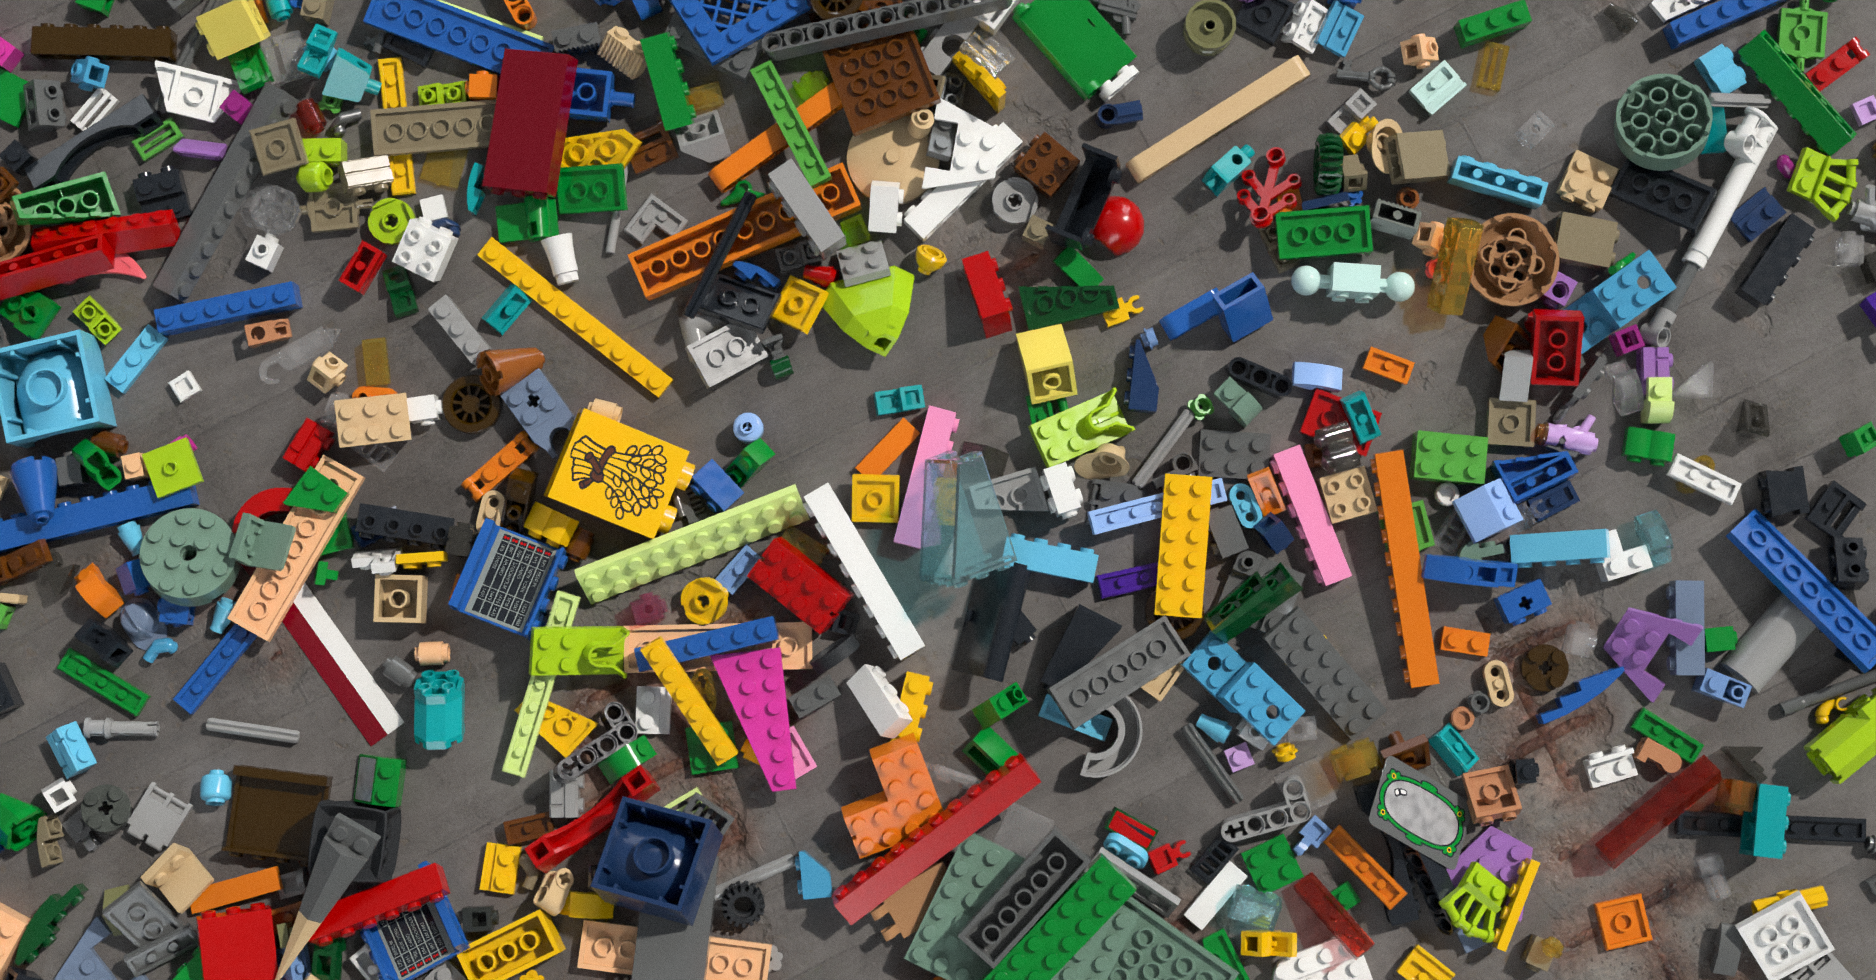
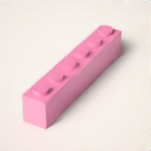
M933 406L928 408L894 543L920 550L922 545L927 546L930 532L926 531L928 522L933 523L936 509H932L934 500H939L942 487L938 486L940 477L945 478L948 464H944L946 454L951 455L954 443L950 441L951 433L957 432L960 420L956 419V412Z
M1300 444L1272 455V461L1269 462L1274 475L1278 474L1281 481L1278 483L1279 490L1282 496H1286L1288 499L1287 510L1290 517H1295L1298 526L1295 529L1299 539H1304L1307 547L1304 549L1308 561H1312L1316 569L1313 570L1316 582L1318 584L1321 583L1322 587L1352 576Z

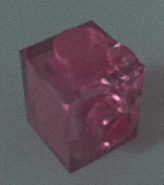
M653 592L639 595L640 600L630 602L636 625H644L666 618L665 612H668L665 598L661 599L660 595H653Z

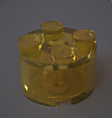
M1369 737L1355 741L1353 747L1347 748L1345 744L1335 747L1330 751L1329 759L1338 783L1344 780L1343 777L1345 781H1349L1370 774L1372 770H1375V766L1377 771L1383 768L1375 743L1370 741Z

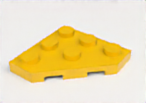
M958 51L952 57V63L991 107L999 113L1005 108V84L998 77L994 79L982 65L979 66L973 62L967 54L964 55Z
M625 129L565 138L561 167L624 163L625 169L642 142Z

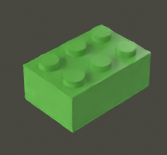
M1421 430L1414 432L1409 479L1471 486L1483 485L1485 482L1488 437Z

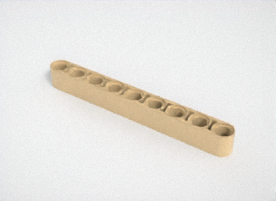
M1299 55L1294 56L1138 154L1125 165L1138 184L1144 182L1307 79L1311 75Z

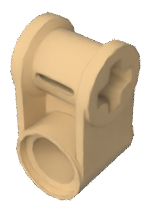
M567 868L547 872L543 877L539 890L534 896L533 903L552 916L558 915L563 909L567 895L573 885L574 877L572 872Z

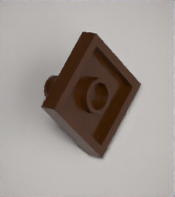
M1394 731L1388 735L1391 747L1380 751L1383 769L1389 756L1397 758L1415 770L1431 765L1429 743L1425 734L1405 741L1400 731Z

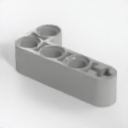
M1289 775L1284 779L1283 793L1286 801L1226 818L1221 825L1222 837L1226 841L1236 842L1307 821L1311 816V806L1302 779L1297 775ZM1291 782H1296L1300 785V789L1292 793L1287 790V785ZM1297 805H1304L1307 808L1306 813L1303 815H1297L1293 810ZM1279 811L1284 814V818L1276 822L1271 819V814ZM1251 818H1258L1261 821V825L1257 828H1252L1248 825V821ZM1241 821H1244V828L1246 830L1244 832L1242 831ZM1228 825H1232L1233 828H1236L1235 834H1231L1230 831H1227Z

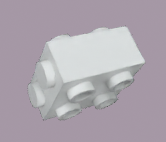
M424 217L410 219L392 262L432 282L440 281L458 238L452 236L453 232L447 228L440 227L438 229L432 226L433 222Z
M1066 462L1043 469L1042 476L1039 479L1043 491L1048 490L1050 498H1048L1047 504L1051 514L1055 513L1056 517L1062 516L1063 520L1076 516L1078 514L1077 510L1081 508L1080 504L1084 501L1080 489H1075L1073 482L1076 477L1072 466L1067 467Z

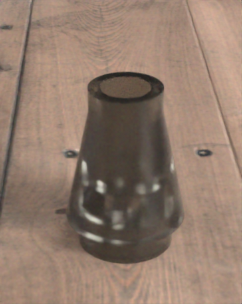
M1613 2L1609 4L1603 13L1621 33L1625 32L1627 35L1639 22V19L1636 17L1637 14L1619 7Z

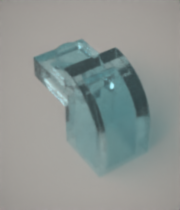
M1653 510L1635 516L1636 536L1643 545H1646L1653 565L1652 568L1672 562L1671 549H1674L1672 537L1658 511Z

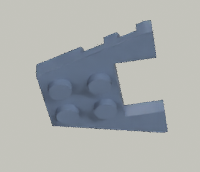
M97 916L92 921L54 980H117L94 950L96 945L112 934L101 916ZM142 974V975H140V976H138V977H136V978L134 977V978L131 979V980H149V979H148V977H147L145 974Z

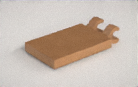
M942 860L924 870L870 911L874 921L880 919L888 912L895 923L881 930L886 942L899 933L902 934L903 938H906L918 930L946 873L947 868Z

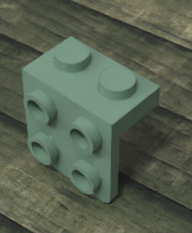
M243 513L229 558L245 566L282 571L296 528L292 525L264 521L252 514Z

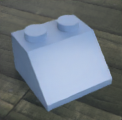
M1502 478L1485 484L1452 502L1473 544L1502 532L1523 520Z

